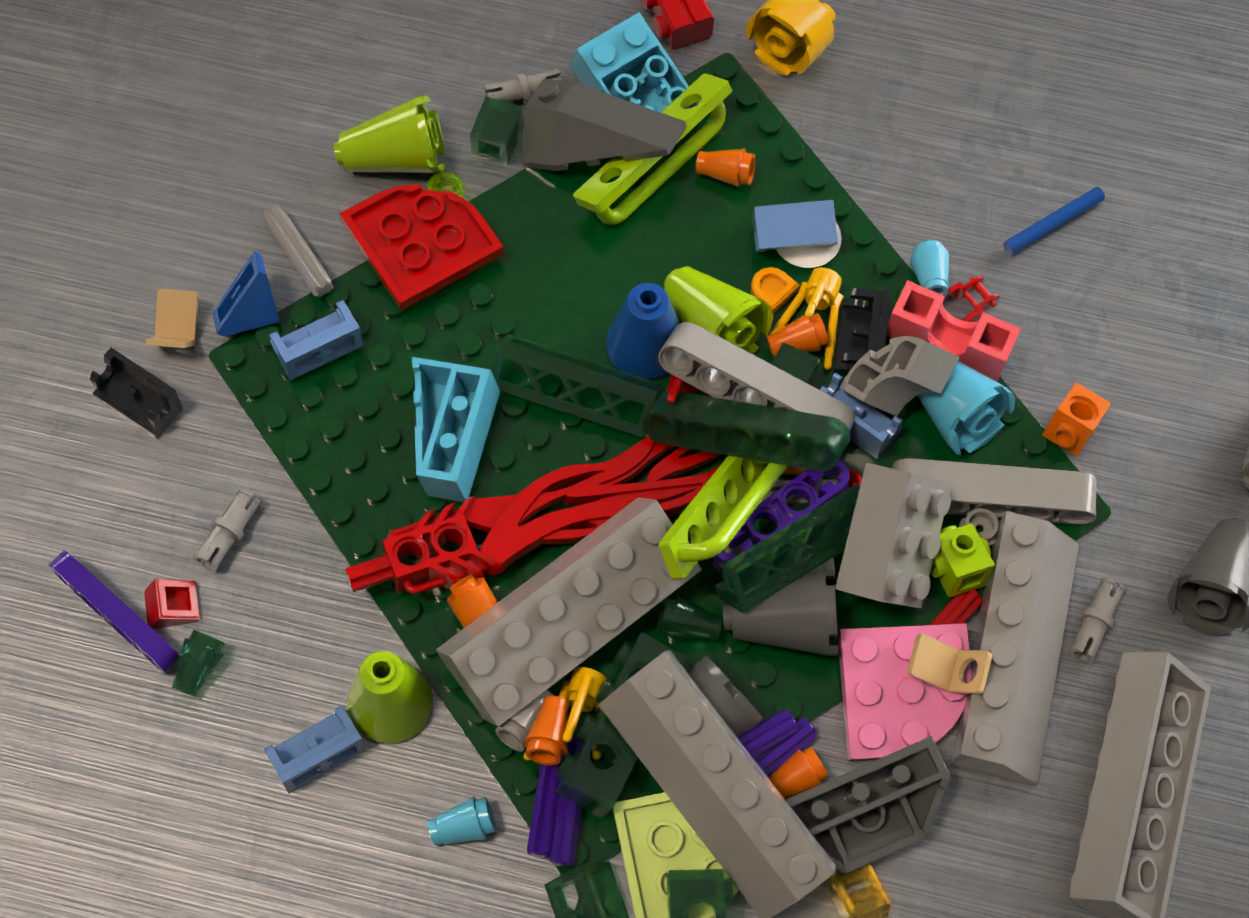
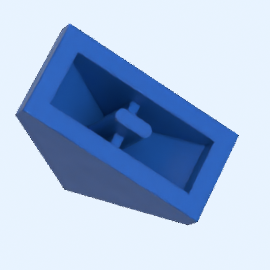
M255 251L252 253L213 310L212 315L217 334L228 336L280 322L261 254Z

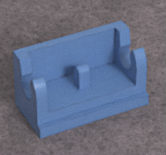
M833 200L754 207L752 225L756 252L815 245L834 246L838 243Z
M343 300L336 303V312L281 338L277 331L269 334L271 346L290 380L363 346L360 327Z
M835 373L828 388L822 386L820 391L850 407L854 413L855 420L847 438L875 459H878L902 430L903 420L897 416H894L891 420L875 407L862 402L839 388L843 382V377Z
M342 705L334 709V714L275 747L270 745L264 748L288 794L365 751L363 740Z

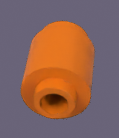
M472 575L466 576L450 587L452 594L447 598L448 604L463 628L498 603L485 579L478 578L474 580Z

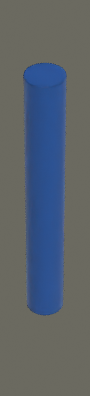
M1095 187L1003 242L1005 251L1009 255L1017 253L1105 200L1104 192L1101 188Z

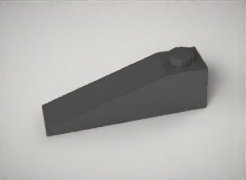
M543 79L525 105L521 162L524 167L559 171L566 170L568 163L586 161L588 166L601 165L603 158L621 156L624 161L667 156L671 153L687 126L683 120L576 82Z

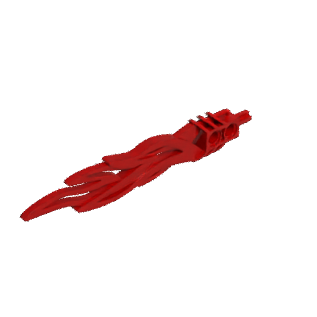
M728 420L714 421L715 426L713 429H708L706 423L677 432L656 443L655 436H649L609 461L597 464H577L554 470L532 482L517 495L488 498L472 496L467 498L459 509L455 510L456 503L454 502L446 505L438 516H435L436 509L427 511L419 522L395 529L389 533L387 539L382 540L384 556L345 568L348 582L353 593L393 580L397 594L403 591L419 594L439 586L450 589L454 583L469 575H472L474 580L485 578L484 574L497 575L503 573L513 562L542 544H567L581 541L638 497L657 500L667 517L683 513L719 466L709 472L694 476L669 478L687 473L712 462L738 444L745 434L772 432L760 438L763 447H773L791 438L761 422H756L738 429L717 444L701 452L686 456L728 431L730 422ZM690 440L657 463L651 469L646 482L625 484L664 453ZM565 500L567 505H578L545 514L524 524L541 510ZM469 526L489 532L479 551ZM446 542H455L461 546L453 552L444 551L440 548ZM407 555H414L421 559L417 564L410 566L400 562Z

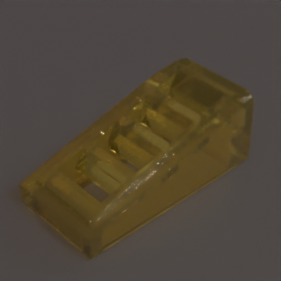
M870 863L858 868L857 871L841 877L837 874L839 871L835 870V873L825 880L841 918H887L889 916L890 900ZM861 883H863L865 886V888L859 889L849 894L846 891V889H849Z

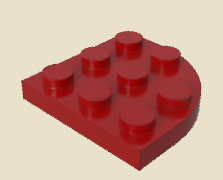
M422 185L393 187L381 191L339 213L342 224L400 310L411 306L504 255V246L479 211L467 200L448 190H445V193L422 189Z

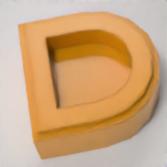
M768 267L761 269L754 275L750 292L751 295L765 301L772 308L774 314L798 292L799 284L782 270Z

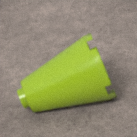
M426 94L417 96L340 133L339 142L334 143V154L337 163L340 166L344 165L348 172H443L445 163L438 164V154L445 153L440 123L436 110L428 111L425 105L426 102L431 101L430 97Z
M688 266L673 270L665 279L664 290L682 322L696 324L751 354H754L759 348L754 342L761 332L766 336L768 335L773 321V311L762 299Z
M388 651L374 652L362 662L349 687L346 700L347 712L355 728L363 737L385 744L396 745L411 740L426 726L433 705L432 689L425 675L415 666L394 653Z

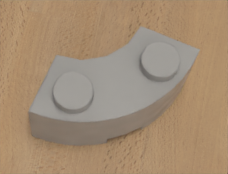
M895 337L889 339L890 344L879 351L869 350L849 371L839 388L864 403L898 416L905 404L915 396L926 392L941 394L960 357L917 337Z

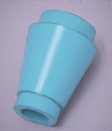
M928 240L919 243L914 247L910 258V263L922 287L946 297L948 294L949 252L938 241Z
M473 796L436 816V818L428 820V829L434 845L437 846L440 844L487 839V834L496 832V823L488 799L485 797L477 800Z

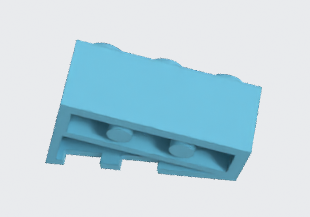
M412 357V368L415 375V391L413 396L416 407V475L427 496L464 502L470 495L500 390L491 369Z

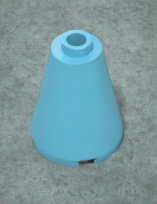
M957 361L941 394L926 392L917 395L946 444L957 455H961L960 449L965 448L971 453L988 443L1005 425L999 419L1005 410L1012 414L1016 400L1013 393L1007 387L960 361Z

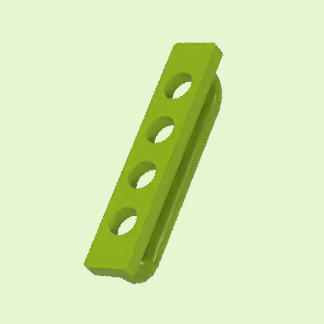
M703 74L661 112L685 121L687 127L678 142L709 113L710 117L695 134L614 209L610 208L613 202L663 156L624 161L621 156L612 157L573 194L577 204L594 211L597 217L608 225L619 224L628 218L722 128L726 116L723 100L732 92L729 82L722 78ZM694 103H699V104H697L695 107L686 109L687 107H689L690 105H692V104H694ZM620 176L617 180L607 183L610 179Z
M758 433L744 435L659 541L660 552L672 579L686 578L698 561L718 555L730 544L788 467L790 455L786 449L782 447H763ZM741 465L743 467V476L741 473ZM724 486L726 489V499L724 496ZM706 509H708L709 521H707ZM688 531L690 532L691 536L690 544L688 542Z

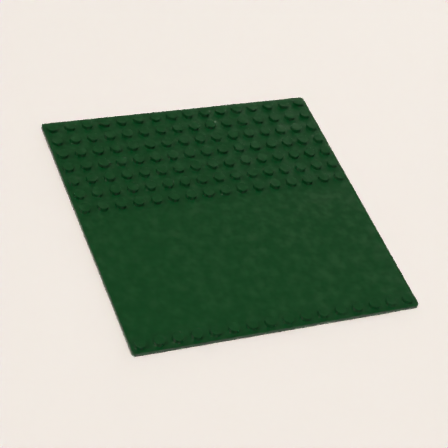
M724 53L683 78L689 86L703 74H709L729 82L732 92L723 100L726 110L724 124L719 132L699 151L712 152L746 149V153L755 154V171L750 185L742 184L739 188L706 175L697 174L696 161L698 151L628 218L619 224L608 225L603 223L594 211L579 206L573 194L612 157L603 158L601 165L588 166L586 161L568 163L566 170L559 171L527 167L468 201L479 211L502 243L504 255L403 310H400L366 260L332 280L333 289L330 293H325L322 297H316L311 292L278 311L277 314L280 322L244 331L209 353L212 365L350 567L384 556L382 540L387 539L391 531L419 522L427 511L436 509L435 516H438L448 504L455 502V510L459 509L463 504L460 501L427 496L416 475V407L413 396L415 391V375L412 368V357L491 369L500 390V395L469 497L517 495L532 482L562 467L609 461L645 438L667 390L671 374L654 381L631 379L627 377V373L618 367L616 369L612 365L606 351L607 331L630 291L637 285L653 283L664 289L665 279L673 270L688 266L751 294L752 279L763 268L773 267L782 270L799 284L800 289L803 282L809 281L812 271L815 268L822 267L831 269L840 275L842 284L839 293L844 298H850V290L854 288L892 291L888 323L907 280L920 285L912 269L732 54ZM710 113L674 146L669 155L663 156L613 202L610 208L614 209L695 134L709 120ZM620 176L610 179L607 183L617 180ZM824 200L834 201L835 219L841 232V246L836 256L828 263L819 267L803 268L787 262L776 249L756 252L752 225L754 207ZM798 292L773 314L771 329L767 336H769ZM805 299L787 325L805 314L808 307ZM343 300L360 327L363 346L290 380L271 346L269 334L277 331L281 338L336 312V303ZM843 301L839 308L834 356L830 370L824 368L826 345L821 346V351L787 355L774 359L766 335L762 332L754 342L759 348L753 355L818 390L822 386L828 388L834 375ZM830 306L824 310L815 309L813 315L819 313L826 332H828ZM886 336L885 346L890 344L889 339H892L891 337ZM1001 376L998 379V383L1007 387L1016 398L1015 408L1012 414L1005 410L999 419L1005 425L988 443L974 452L969 453L964 448L960 449L961 455H957L950 449L921 401L915 396L905 404L897 416L903 420L902 430L878 459H875L847 437L841 449L837 453L829 455V458L837 459L844 463L848 470L857 471L861 478L863 477L866 463L892 468V464L895 461L905 458L1080 472L1057 444L1042 436L1045 429ZM699 389L694 394H686L679 391L675 402L669 405L655 434V443L687 428L706 423L703 391ZM876 408L891 420L893 419L894 415ZM750 416L742 417L737 422L730 423L728 431L686 456L701 452L717 444L738 429L759 421ZM772 432L759 434V437L762 438ZM790 439L773 447L784 448L799 442ZM690 440L664 453L625 484L646 482L651 469L657 463ZM736 445L712 462L669 479L694 476L711 471L723 463ZM782 474L778 480H793L797 476ZM825 474L823 475V478H822V480L838 479L837 476H833V477H831V478H828V477H826ZM846 490L845 505L832 504L763 554L768 560L763 575L737 594L786 581V579L776 580L774 555L788 553L822 542V546H833L836 579L826 580V586L835 585L836 587L858 495L856 493H849ZM1096 491V519L1093 522L1087 524H1052L1074 541H1077L1105 522L1111 515V509ZM565 500L541 510L524 524L545 514L578 505H567ZM787 504V506L794 511H803L807 509L798 508V504ZM682 513L668 518L674 524ZM946 514L943 518L941 529L953 525L958 528L961 519L967 516ZM760 518L753 524L754 529L763 535L772 534L777 530L775 522L768 518ZM469 526L479 551L489 532ZM977 526L976 530L983 532V527ZM446 542L440 548L444 551L453 552L461 546L455 542ZM578 542L542 544L513 562L503 573L497 575L484 574V579L499 602ZM407 555L400 562L410 566L417 564L421 559L414 555ZM706 560L697 562L702 569L700 572L577 666L590 668L602 673L607 679L603 691L610 695L664 651L670 650L688 675L696 663L704 656H707L764 718L761 722L784 709H787L796 721L800 718H805L811 722L843 700L839 647L838 656H827L733 639L732 630L724 631L723 605H731L732 595L727 590L726 582ZM931 573L929 575L930 590L923 600L922 608L880 602L835 589L837 631L840 629L929 625L953 597H948L939 578H934ZM393 580L366 588L376 606L530 830L541 764L524 759V753L527 748L522 752L515 751L500 740L495 731L497 726L481 717L436 652L438 647L464 629L447 602V598L452 594L451 590L439 586L419 594H411L407 591L397 594ZM985 586L975 589L981 598H983ZM836 635L837 639H829V646H838V635ZM574 669L547 690L553 696H559L563 682L571 680ZM571 706L568 708L567 721L572 710ZM593 707L591 712L581 711L576 729L572 735L585 737L590 745L575 862L572 866L568 867L554 865L563 880L569 884L577 882L621 852L612 803L664 793V790L606 714L604 718L601 758L598 760L593 758L596 707Z

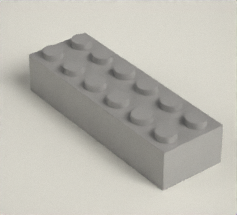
M636 498L436 649V652L484 720L497 727L502 725L702 570L697 563L686 578H671L658 544L673 524L657 500Z

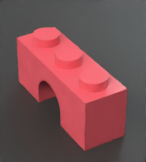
M907 280L891 313L886 336L891 338L912 336L923 339L959 356L958 361L998 382L1021 328L984 312L980 320L976 322L957 319L950 315L943 307L945 296Z

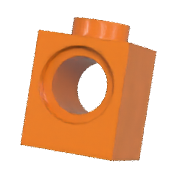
M1076 382L1057 408L1042 436L1077 457L1097 429L1112 403Z

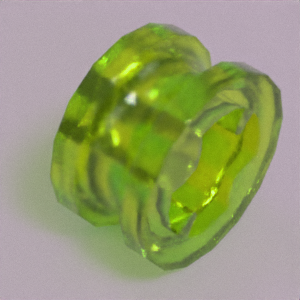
M448 171L439 172L429 180V190L442 192V187L448 186L451 187V192L463 198L462 181L456 174Z

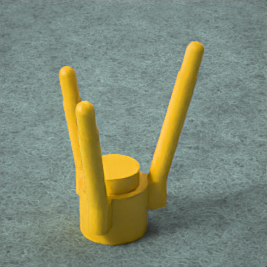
M815 268L811 273L809 281L801 284L798 294L769 334H774L785 327L804 299L808 304L805 311L807 318L813 316L815 309L824 310L830 306L827 332L829 343L826 344L824 368L826 370H830L832 367L839 308L844 298L839 293L842 284L840 275L828 268Z
M576 667L574 668L571 680L563 682L558 696L565 700L568 699L569 706L572 707L563 734V741L570 742L581 711L591 712L593 707H596L593 758L598 760L601 758L605 713L599 707V704L609 696L608 693L603 691L607 679L596 670ZM525 752L524 759L529 761L530 759L526 756Z

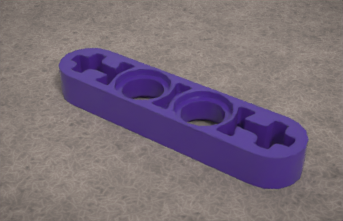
M833 458L818 461L761 502L729 544L730 547L734 548L742 543L745 531L748 540L740 546L739 556H736L733 552L725 555L724 549L713 557L716 565L728 572H737L744 569L839 500L846 493L850 476L846 465L840 460ZM824 474L828 478L838 477L836 485L832 482H827L821 486L817 496L815 489L821 485ZM792 495H801L808 500L809 507L803 511H794L787 506L786 500ZM760 518H768L775 522L777 530L772 534L763 535L754 529L753 524Z
M63 550L48 564L51 571L70 590L162 673H166L180 659L177 652L159 634L68 552Z

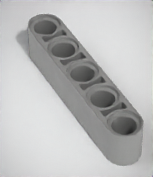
M691 322L678 324L659 351V363L668 373L820 454L832 455L837 453L854 424V413L843 402Z
M913 458L899 459L892 464V469L952 484L950 490L951 504L947 514L966 516L973 509L984 508L993 512L997 518H1002L1006 511L1046 520L1051 523L1087 524L1096 519V477L1090 473Z

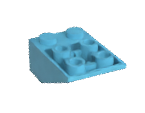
M640 12L577 48L569 64L582 85L660 113L689 87ZM694 103V104L690 105L689 107H687L686 109L695 107V106H696L697 104H699V103Z

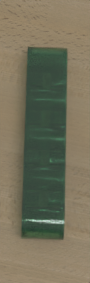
M669 391L661 393L642 420L644 433L657 443L815 471L833 469L850 440V431L846 424L834 417L679 392L675 402L672 404L667 402Z

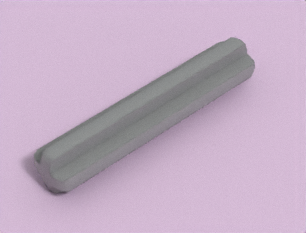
M273 205L271 208L265 209L263 217L266 225L313 295L322 297L325 293H330L333 289L330 277L282 206Z

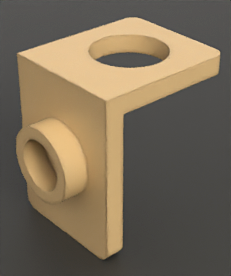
M158 289L155 336L146 338L145 345L188 348L196 345L199 298L197 291Z
M917 634L907 673L916 679L949 693L981 695L985 688L992 653L983 650H959L926 634ZM976 661L978 664L977 674L971 682L965 683L963 678L965 668L970 662Z

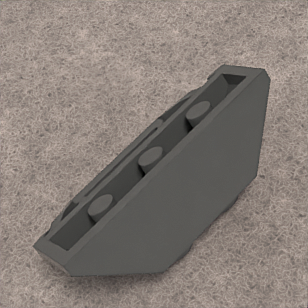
M930 736L788 798L786 802L836 865L835 870L846 874L927 838L951 776L933 737Z

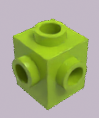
M973 523L958 528L953 525L941 529L939 535L941 540L940 549L933 559L930 573L934 578H939L948 597L950 598L972 589L986 586L995 566L987 540L983 536H979Z

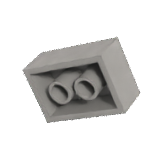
M866 463L835 589L880 602L922 608L923 600L930 590L929 575L933 559L940 549L941 540L939 535L943 518L951 504L950 490L952 484Z

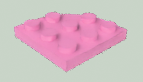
M967 623L840 629L837 631L847 760L880 759L930 736L933 737L936 743L950 731L964 710L967 694L949 693L908 675L907 669L917 634H926L959 650H969ZM971 663L967 665L964 671L963 678L965 683L970 682Z

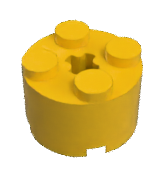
M767 0L749 18L746 24V36L748 42L753 39L757 46L754 53L766 67L781 75L788 76L791 72H798L797 75L804 73L832 43L834 38L833 22L836 19V15L832 7L826 3H821L819 0Z

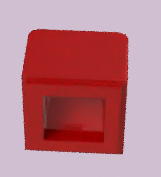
M154 579L145 589L147 624L152 629L194 623L200 620L195 580Z

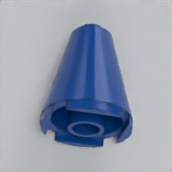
M643 283L634 287L607 331L606 351L610 362L616 369L618 367L627 373V377L634 380L654 381L670 374L660 365L658 355L675 327L680 324V321L666 291L659 285Z

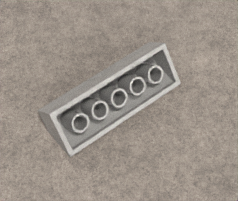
M1006 511L999 522L995 543L992 545L991 558L995 566L987 585L984 587L973 650H983L992 653V660L983 693L981 695L967 694L964 710L959 719L951 766L1032 786L1038 784L1079 544L1049 521ZM976 661L970 662V682L975 678L978 671Z
M670 650L661 653L599 704L602 711L760 918H772L801 900L835 873L836 865Z
M1168 651L1123 652L1120 668L1115 676L1116 686L1111 708L1107 713V726L1103 745L1098 753L1093 789L1089 794L1084 830L1080 835V849L1076 867L1070 880L1071 890L1069 898L1092 914L1106 918H1165L1211 686Z

